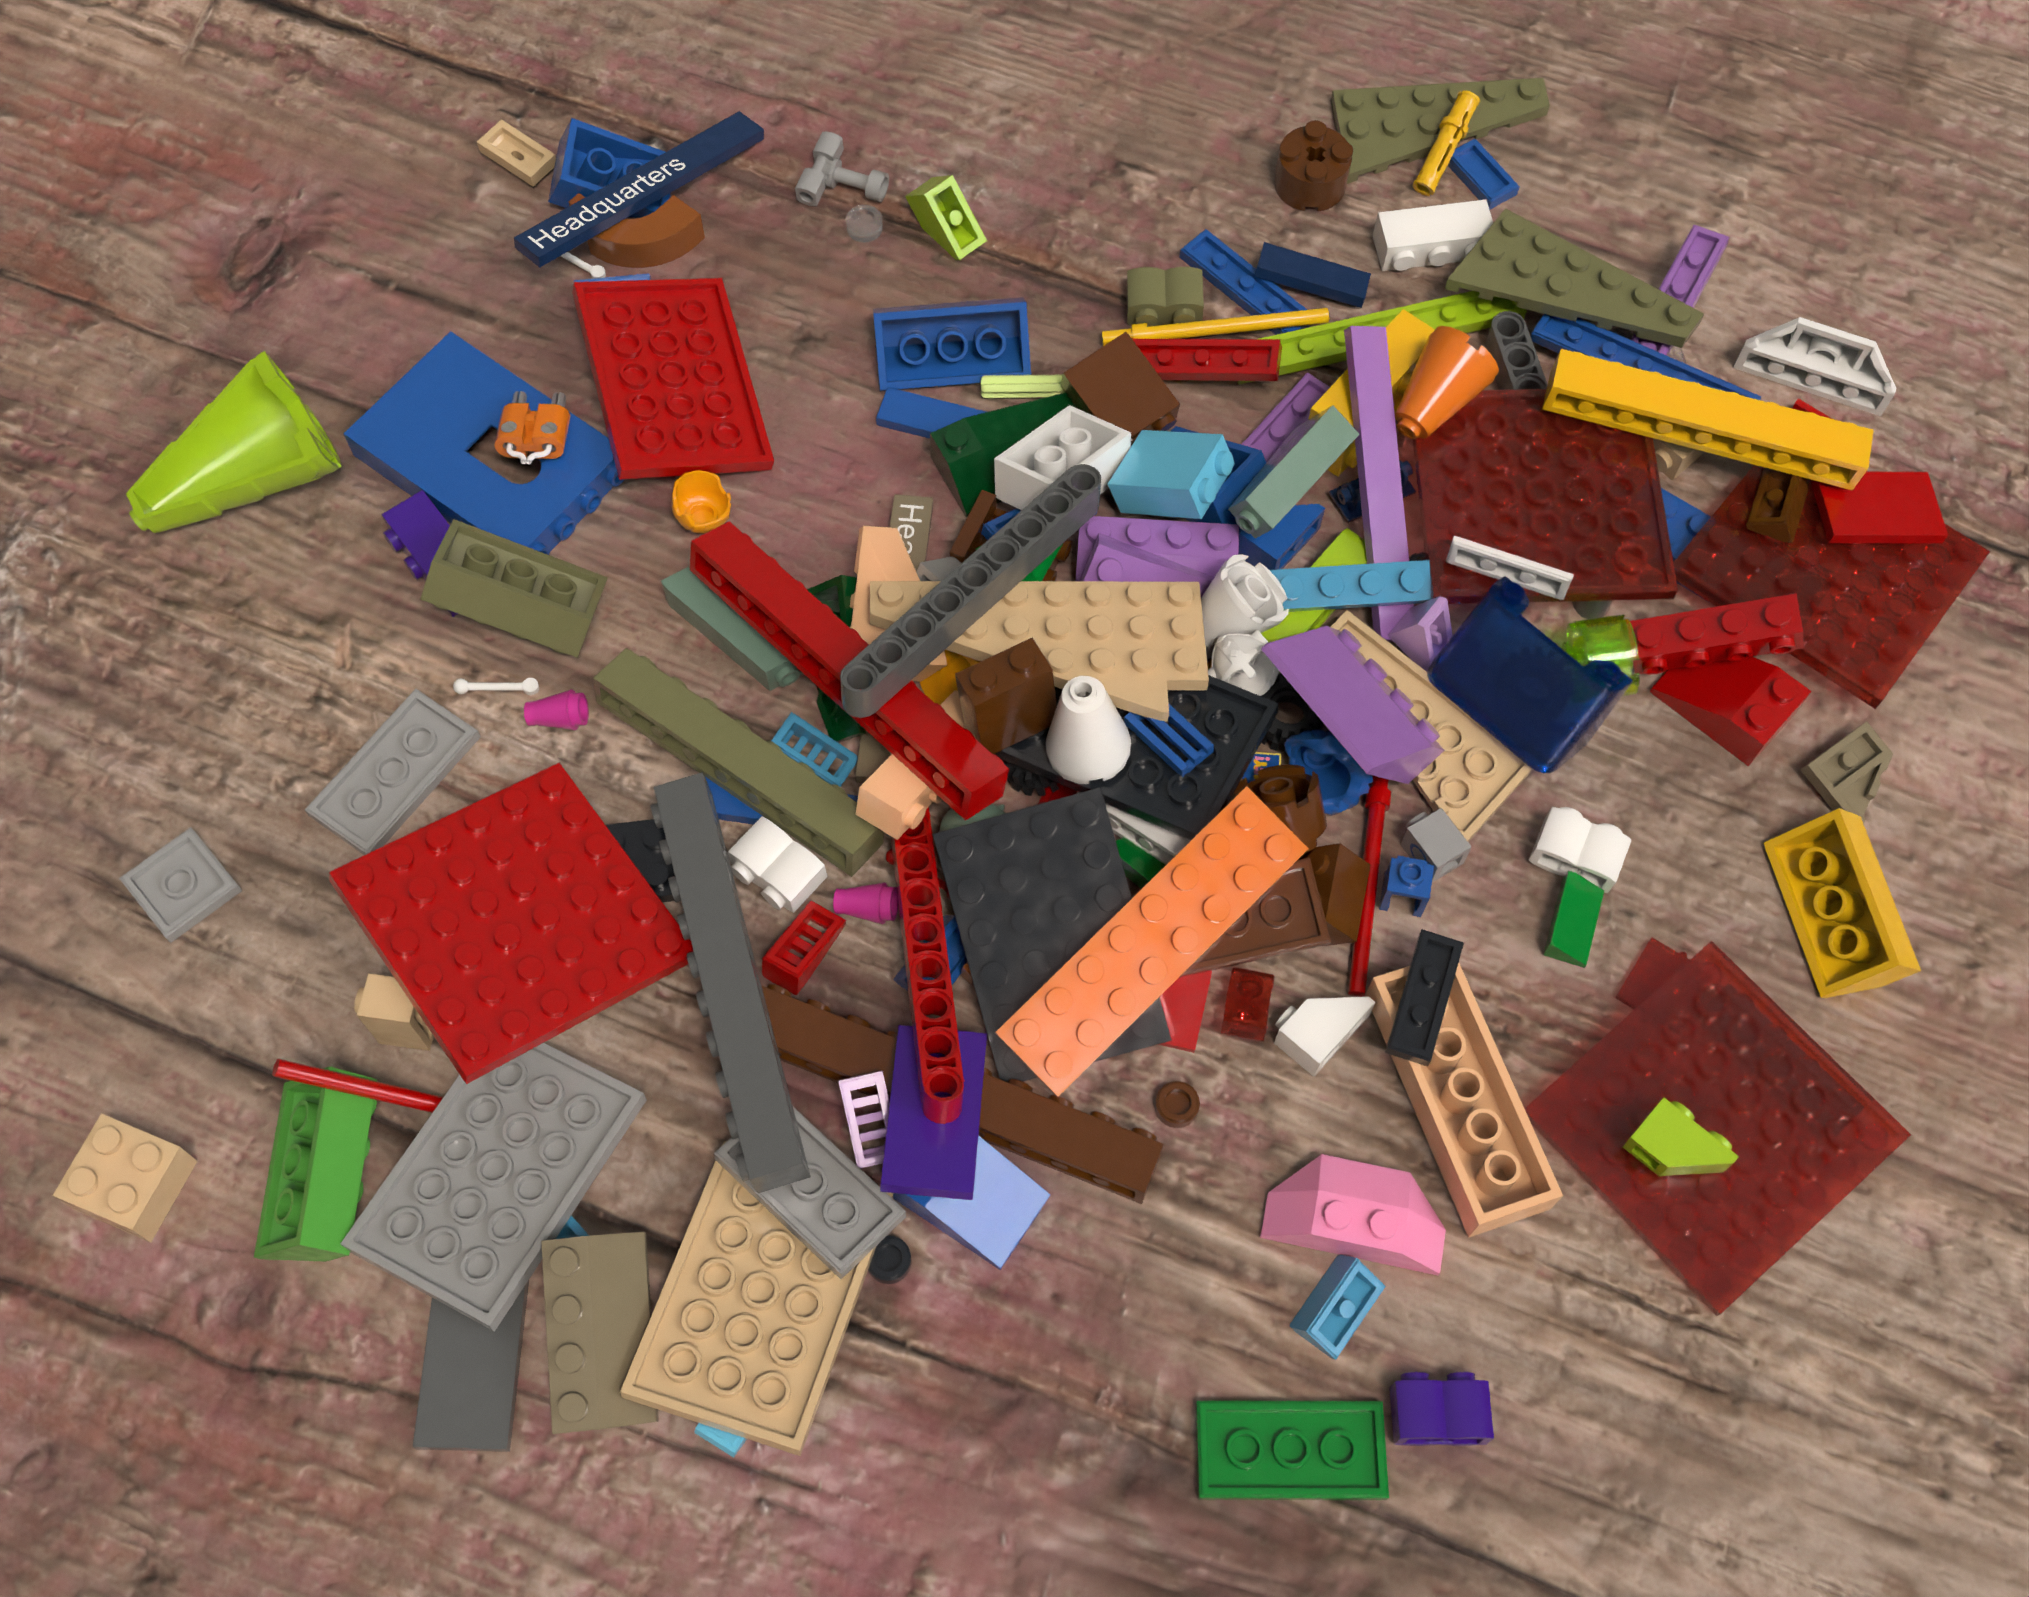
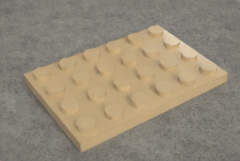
M715 1161L620 1390L621 1397L801 1456L876 1247L848 1274L840 1279L729 1172ZM886 1192L893 1199V1193Z

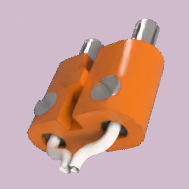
M516 391L513 395L512 403L505 405L502 409L494 444L496 451L505 457L520 458L522 464H531L534 459H555L562 456L570 423V413L565 408V394L555 392L552 396L551 404H539L537 411H531L529 403H526L527 394L522 391L520 393ZM528 451H535L527 457Z

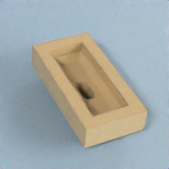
M502 119L477 141L479 151L533 187L555 166L556 155Z

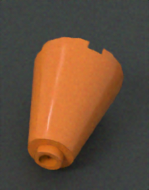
M1439 326L1428 336L1395 412V419L1398 422L1397 428L1410 439H1416L1417 437L1427 438L1494 381L1499 372L1496 360L1484 346L1481 345L1476 350L1469 345L1467 341L1471 336L1448 326Z

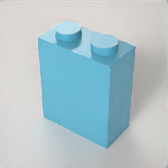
M1141 430L1108 482V487L1121 513L1202 519L1210 504L1215 500L1216 494L1225 479L1231 473L1235 463L1223 434Z

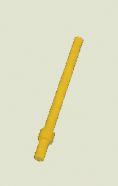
M1328 308L1148 327L1147 323L1131 324L1129 329L1102 331L1103 346H1105L1124 332H1127L1133 339H1180L1329 323Z

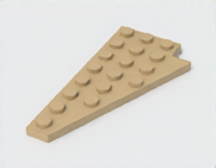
M870 581V624L887 630L941 581ZM1021 581L946 648L948 651L983 661L1033 637L1053 669L1055 687L1063 689L1065 684L1075 677L1090 676L1103 684L1115 707L1168 722L1169 717L1167 690H1207L1209 682L1199 582Z

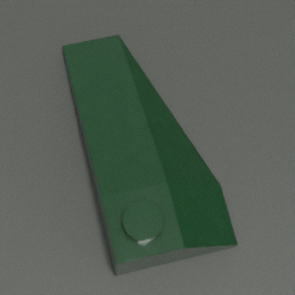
M1066 393L965 417L930 433L931 459L966 518L982 490L995 494L994 458L1067 406L1075 407ZM996 498V504L1000 503L1001 500Z

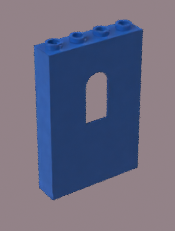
M451 331L343 433L356 458L410 496L423 490L450 524L455 519L547 555L561 540H566L571 536L576 525L588 513H592L598 508L602 498L613 487L619 486L625 480H619L609 438L571 412H569L570 423L564 453L555 459H539L541 471L531 482L525 484L512 483L466 452L488 429L494 427L498 430L502 409L505 405L512 403L513 395L516 391H519V393L522 391L527 394L526 403H529L531 411H537L539 404H551L552 399Z

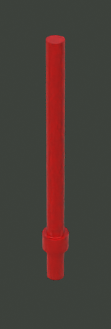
M1373 775V782L1369 788V793L1366 794L1365 807L1368 809V819L1363 860L1370 864V871L1357 942L1353 944L1348 994L1354 997H1364L1366 993L1385 811L1390 809L1392 794L1388 789L1389 779Z

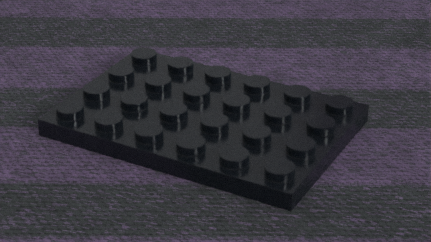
M1208 675L1207 690H1167L1168 703L1214 745V752L1200 764L1196 765L1189 773L1185 774L1183 778L1128 727L1131 739L1130 756L1124 768L1113 778L1103 781V778L1091 780L1089 784H1078L1066 780L1052 768L1046 752V738L1049 728L995 753V755L1080 793L1101 787L1105 804L1192 840L1227 806L1278 713L1279 703ZM1055 687L1056 704L1058 705L1063 689ZM1116 707L1122 720L1124 721V716H1126L1129 713V711ZM1144 718L1140 720L1184 762L1189 759L1175 745H1172L1148 720ZM1166 722L1175 732H1177V733H1178L1188 744H1190L1197 752L1199 751V750L1195 747V745H1194L1193 743H1191L1188 739H1186V738L1181 734V732H1180L1173 724H1170L1169 722Z
M1101 787L933 834L999 1079L1008 1082L1009 1079L1024 1082L1038 1077L995 1032L1132 899ZM1160 997L1094 1062L1172 1041Z

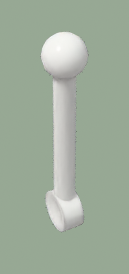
M569 252L561 255L564 259L589 272L592 279L606 277L605 269L600 265L592 266Z
M460 678L454 681L453 689L458 694H465L468 690L524 691L525 694L532 696L537 694L540 689L538 681L534 678H527L523 683L468 682Z

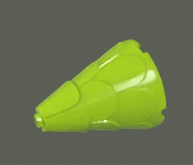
M265 351L251 359L213 402L207 404L176 441L170 442L127 491V498L133 508L129 511V514L142 531L149 529L156 534L221 516L223 510L254 503L265 496L317 480L335 472L341 467L337 451L309 406L305 405L300 396L293 390L295 387Z

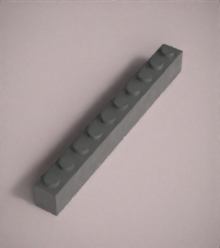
M703 772L655 786L654 791L657 803L651 804V811L657 828H664L666 839L659 841L666 865L672 864L675 876L669 877L668 881L675 902L681 901L684 914L677 915L684 940L691 939L693 952L687 953V960L693 978L700 977L703 988L702 991L696 992L703 1018L710 1017L713 1029L706 1032V1038L713 1058L719 1056L722 1070L716 1072V1079L722 1097H729L732 1111L726 1113V1121L732 1139L739 1138L743 1153L736 1155L740 1176L743 1182L750 1180L758 1193L810 1178V1171L712 791Z

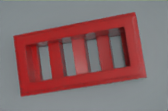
M810 901L762 958L763 977L790 993L797 995L845 927L846 920L819 904ZM810 920L827 929L825 933L808 925ZM803 935L804 937L810 939L816 944L813 946L812 944L799 938V936ZM790 949H793L794 951L798 952L799 954L805 957L801 959L800 957L792 954L789 951Z

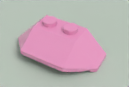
M1321 1154L1268 1192L1260 1238L1439 1275L1446 1229L1410 1172Z

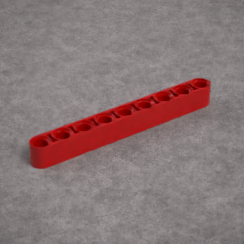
M928 807L920 824L915 829L909 827L898 840L891 837L921 1106L924 1115L929 1120L939 1124L953 1122L962 1112L964 1076ZM925 940V941H929V942H928V943H921V942H919V941ZM932 977L934 980H924L922 978ZM933 1014V1015H938V1016H940V1017L934 1019V1018H929V1017H926V1016ZM942 1053L946 1056L937 1058L931 1056L930 1054ZM938 1092H946L948 1094H951V1096L941 1098L934 1094Z

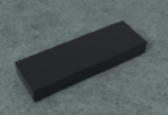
M1421 929L1385 1053L1427 1067L1429 1066L1464 942Z

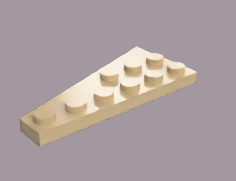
M1346 610L1331 627L1339 631L1347 629L1362 645L1358 649L1360 654L1367 661L1372 658L1386 672L1387 677L1384 681L1392 690L1396 688L1401 690L1413 703L1414 706L1410 709L1413 715L1419 721L1422 718L1427 720L1439 733L1440 737L1436 741L1445 751L1417 775L1413 782L1435 812L1442 808L1469 842L1532 772L1540 760Z

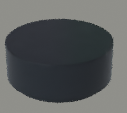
M886 1236L875 1248L868 1269L869 1274L876 1281L883 1284H894L904 1279L909 1273L912 1263L909 1247L898 1237Z

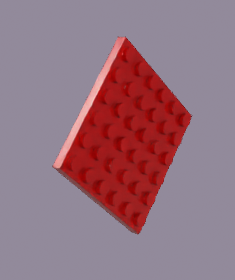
M560 762L329 872L330 883L466 1085L688 965L687 953L693 952L690 939L684 940L679 924Z

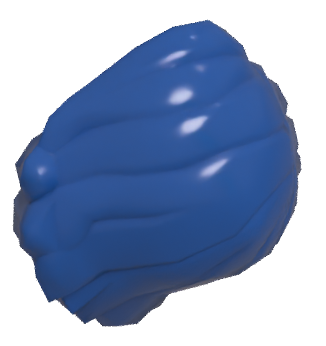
M1321 729L1307 730L1298 735H1291L1286 740L1284 745L1289 756V765L1303 766L1306 774L1312 776L1314 771L1318 775L1325 814L1333 816L1351 809L1359 803V796L1369 793V783L1373 782L1372 775L1365 773L1331 731H1323Z

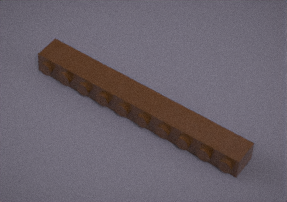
M768 984L767 987L762 986L781 1061L836 1083H839L838 1080L882 1070L890 1103L897 1032L887 1031L886 1034L871 1029V1025L867 1021L857 1016L848 1015L845 1019L830 1013L831 1009L819 1001L809 999L805 1003L792 998L789 991L778 985ZM984 1067L979 1136L989 1144L1137 1203H1143L1164 1145L1156 1141L1157 1137L1154 1134L1141 1128H1132L1130 1131L1117 1126L1113 1118L1101 1112L1092 1111L1089 1115L1074 1109V1104L1063 1097L1050 1095L1049 1098L1033 1093V1088L1022 1081L1009 1079L1008 1082L993 1077L992 1072ZM876 1085L856 1090L869 1096L878 1094Z

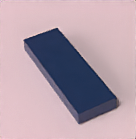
M1264 242L1254 276L1362 308L1371 273Z

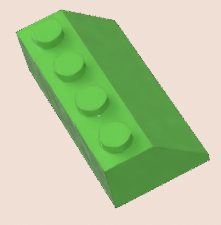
M330 1066L323 1068L325 1070H330L342 1074L377 1081V1079L367 1077L364 1075L352 1073ZM295 1081L284 1083L254 1258L326 1262L349 1256L350 1251L340 1243L354 1225L357 1204L363 1194L362 1171L364 1160L370 1150L368 1133L371 1116L376 1109L377 1100Z

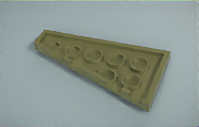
M1544 78L1333 90L1331 105L1336 131L1353 147L1347 184L1357 181L1359 175L1371 171L1374 174L1386 171L1388 165L1403 160L1410 163L1427 157L1440 132L1439 125L1443 117L1448 116L1460 91L1467 90L1473 92L1480 99V103L1469 121V131L1464 139L1472 136L1475 139L1488 136L1489 131L1501 126L1511 128L1546 116L1550 104Z
M1506 208L1449 276L1445 289L1458 292L1459 287L1480 292L1479 298L1491 301L1494 296L1515 301L1519 308L1575 322L1577 317L1597 321V327L1611 330L1612 325L1633 330L1636 337L1679 348L1685 345L1704 316V313Z

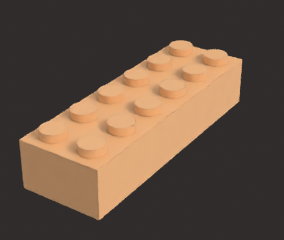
M1458 963L1429 1066L1427 1067L1393 1055L1391 1057L1469 1238L1551 1210L1563 1197V1194L1460 963ZM1410 966L1373 977L1365 995L1375 1001L1372 1012L1386 1045Z

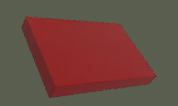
M1866 471L1853 490L1810 479L1828 543L1942 544L1948 537L1928 472Z

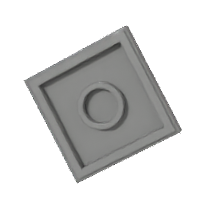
M191 827L119 878L170 943L242 891Z

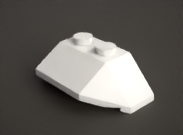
M1801 317L1747 339L1733 367L1734 369L1878 416L1883 414L1896 392V386L1876 341Z

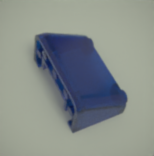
M1504 576L1491 586L1437 654L1427 669V676L1429 681L1440 692L1529 767L1541 773H1552L1588 744L1633 680L1612 661L1594 660L1585 667L1522 616L1529 606V599L1519 584L1512 582Z

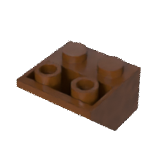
M1341 843L1318 846L1313 850L1305 852L1298 860L1306 858L1311 860L1331 943L1324 946L1357 942L1370 864Z

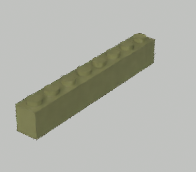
M625 648L593 678L595 697L598 704L697 772H703L705 777L849 876L853 877L883 845L884 832L855 815L857 802L848 797L847 793L840 786L830 785L818 777L807 764L796 762L784 754L777 744L769 740L765 741L751 732L750 728L743 721L732 719L720 711L713 701L708 698H701L690 691L679 678L668 676L659 670L646 656H638L628 648Z

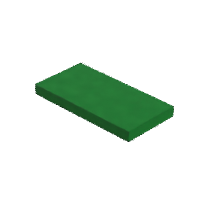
M1196 1401L1198 1500L1389 1499L1383 1401Z

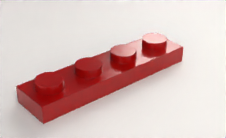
M1132 338L1162 380L1278 381L1282 353L1280 339Z

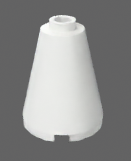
M1243 554L1233 555L1225 561L1201 597L1207 660L1212 658L1213 649L1219 637L1233 633L1251 635L1256 630L1262 633L1280 624L1288 615L1289 609L1284 611L1283 602L1287 600V596L1280 582L1260 562L1255 567L1245 562L1249 556Z
M1090 676L1075 677L1068 681L1062 690L1047 734L1046 752L1052 768L1064 779L1078 784H1089V781L1103 778V781L1111 779L1124 768L1130 756L1131 739L1129 731L1103 684Z

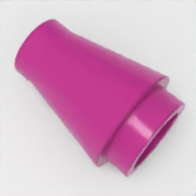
M571 689L536 701H528L524 705L525 721L528 726L538 725L577 730L579 726L586 725L588 722L589 708L586 696L582 692L575 693Z
M886 882L847 889L837 888L833 898L835 914H845L882 925L886 921H894L898 912L896 887H889Z

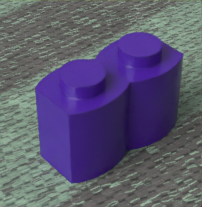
M1410 1372L1401 1374V1380L1395 1381L1389 1387L1394 1445L1473 1446L1487 1445L1494 1439L1489 1382L1475 1380L1474 1373H1450L1447 1375V1381L1429 1380L1428 1373Z

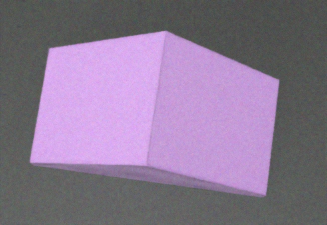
M1441 596L1411 607L1388 634L1392 641L1413 662L1433 677L1455 651L1448 601Z

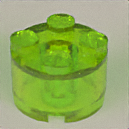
M1624 614L1573 621L1567 624L1568 642L1562 643V655L1568 662L1566 666H1573L1575 677L1571 681H1575V688L1572 692L1575 702L1635 695L1638 692L1640 673H1631L1633 661L1639 660L1638 648L1632 625L1629 619H1624Z

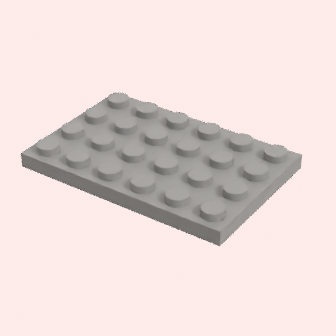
M545 1043L467 1085L459 1075L340 1244L349 1250L350 1253L495 1332L541 1262V1241L557 1238L647 1099L643 1092Z

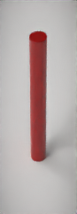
M282 1059L276 1060L272 1072L273 1077L433 1113L443 1097Z

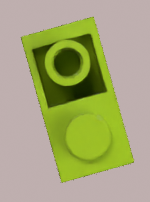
M1664 1097L1623 1145L1625 1150L1658 1176L1721 1173L1727 1170L1739 1157L1731 1150L1732 1145L1725 1137L1713 1130L1707 1132L1693 1121L1695 1117L1688 1108L1677 1101L1669 1102Z

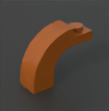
M578 193L569 201V206L585 197ZM673 195L653 213L641 218L624 219L587 240L590 254L606 263L628 268H647L663 265L682 257L696 247L705 238L701 214Z

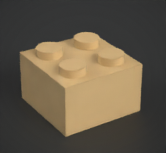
M101 1113L52 1196L73 1210L151 1243L195 1167L197 1160L180 1146Z

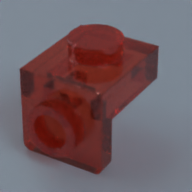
M1237 967L1232 968L1225 998L1221 1026L1222 1034L1264 1042L1270 998L1275 978L1273 974Z

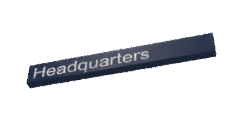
M738 111L514 237L515 248L540 268L764 139V129Z

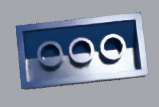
M1023 297L873 309L880 391L887 390V387L908 389L981 383V378L984 375H1031L1027 302Z

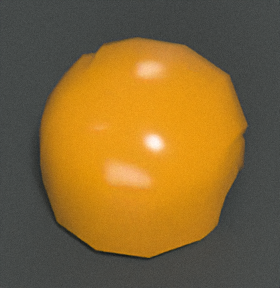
M702 470L685 472L674 482L671 495L672 512L675 519L686 530L704 534L723 525L729 519L731 494L726 493L721 485L719 476L714 473Z

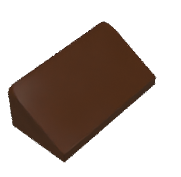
M1764 468L1747 520V529L1782 542L1792 543L1808 493L1807 478Z

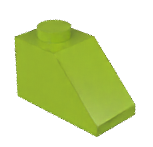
M953 175L932 177L905 196L922 229L955 260H961L987 241Z

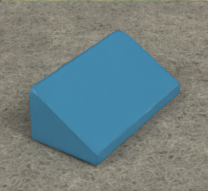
M1338 1255L1294 1317L1290 1327L1327 1356L1336 1360L1386 1286L1358 1258Z

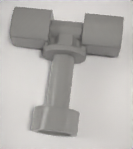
M825 131L821 133L813 150L814 164L812 168L804 169L795 187L796 198L803 204L817 206L826 186L835 188L837 183L840 182L865 190V197L867 199L882 202L888 190L889 174L873 169L869 175L842 168L840 156L844 150L843 138L835 133Z

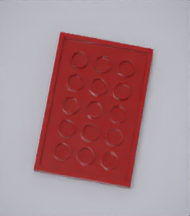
M722 278L574 282L572 294L619 480L681 476L685 472L695 470L714 474L772 470L774 457Z

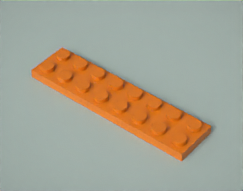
M1246 786L1008 1019L995 1034L1056 1097H1059L1309 848Z

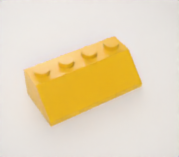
M1838 808L1763 843L1821 998L1883 987L1921 971L1861 816Z

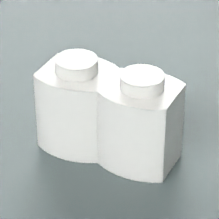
M1552 807L1543 821L1529 861L1546 871L1565 876L1568 870L1575 872L1603 889L1604 893H1608L1618 879L1631 839L1612 824L1591 823L1583 818L1579 811L1573 808Z
M763 816L728 851L732 864V873L746 885L753 882L763 889L761 894L764 899L778 910L785 907L794 913L827 878L825 865L813 853L793 841L782 829Z

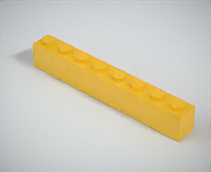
M1560 349L1550 371L1542 407L1543 410L1849 490L1855 488L1868 470L1874 432L1873 429L1857 426L1854 423L1822 417L1812 412L1799 411L1780 406L1774 402H1765L1745 397L1735 392L1718 390L1696 382H1688L1668 377L1658 372H1649L1626 366L1619 362H1611L1591 357L1581 352H1572Z

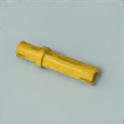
M1467 90L1460 91L1448 116L1443 117L1439 125L1440 132L1428 153L1416 180L1412 184L1418 193L1425 196L1434 195L1435 189L1459 141L1466 137L1469 131V121L1480 103L1479 97L1473 92Z

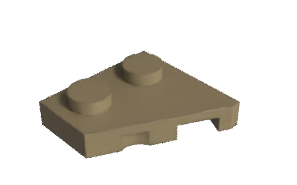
M1866 721L1800 770L1833 811L1840 808L1861 816L1864 824L1866 820L1863 817L1870 800L1875 798L1881 784L1880 776L1887 770L1893 753Z

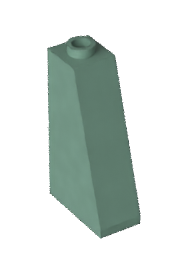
M1334 405L1297 426L1229 507L1228 510L1234 515L1238 526L1242 530L1251 534L1254 538L1272 530L1358 437L1359 433Z
M690 566L661 580L664 595L669 606L769 691L779 686L791 685L803 674L689 570Z

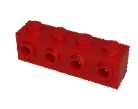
M1797 593L1626 621L1635 675L1659 674L1670 669L1682 667L1698 668L1709 663L1727 660L1742 661L1752 656L1765 654L1780 655L1804 648L1803 628Z

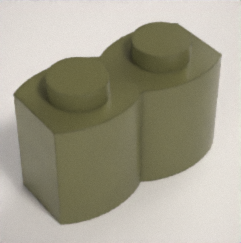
M1140 267L1127 271V324L1147 323L1148 327L1164 323L1176 324L1203 320L1204 301L1201 269L1175 267L1163 270L1153 267Z

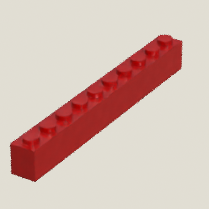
M730 521L691 540L689 570L843 709L840 684L841 671L869 644L861 638L855 629L850 628L838 618L828 605L821 603L806 589L802 582L795 580L779 565L776 559L768 556L746 533H742ZM912 680L874 714L863 718L850 715L965 821L1003 797L1009 768L997 755L992 754L978 742L969 730L963 728L952 719L941 705L934 703L917 688Z

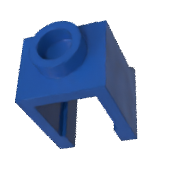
M1404 856L1391 858L1387 870L1384 871L1379 910L1388 911L1390 898L1394 894L1415 898L1413 916L1421 917L1430 899L1434 865L1427 864L1425 860Z

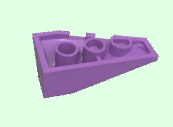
M1098 533L1079 581L1199 582L1202 597L1214 577Z

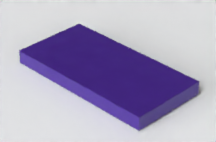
M898 1026L880 1192L973 1200L987 1033L958 1031L964 1076L962 1112L953 1122L939 1124L929 1120L922 1110L912 1026ZM942 1053L930 1054L931 1056L937 1058L946 1056ZM938 1092L934 1094L941 1098L951 1096V1094H948L946 1092Z

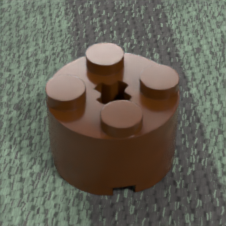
M1318 120L1310 121L1306 126L1299 127L1288 133L1280 144L1275 171V188L1278 196L1288 206L1305 211V207H1318L1317 211H1324L1335 206L1343 198L1347 186L1353 155L1352 145L1340 133L1326 127L1323 122Z
M1276 765L1257 771L1259 778L1249 783L1247 782V777L1239 782L1234 792L1235 797L1247 786L1309 848L1306 852L1313 850L1317 846V838L1325 831L1327 820L1319 778L1314 771L1311 776L1305 773L1303 766Z

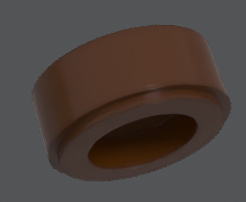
M1174 1081L1164 1085L1159 1090L1155 1101L1157 1117L1162 1123L1172 1128H1183L1190 1125L1197 1117L1200 1107V1100L1196 1090L1189 1084L1181 1081Z

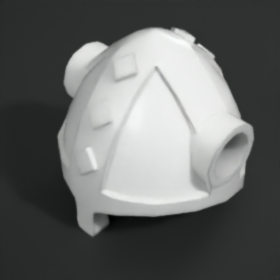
M1256 630L1251 635L1233 633L1219 637L1213 649L1212 667L1208 670V675L1262 696L1274 684L1279 670L1261 650L1269 642Z

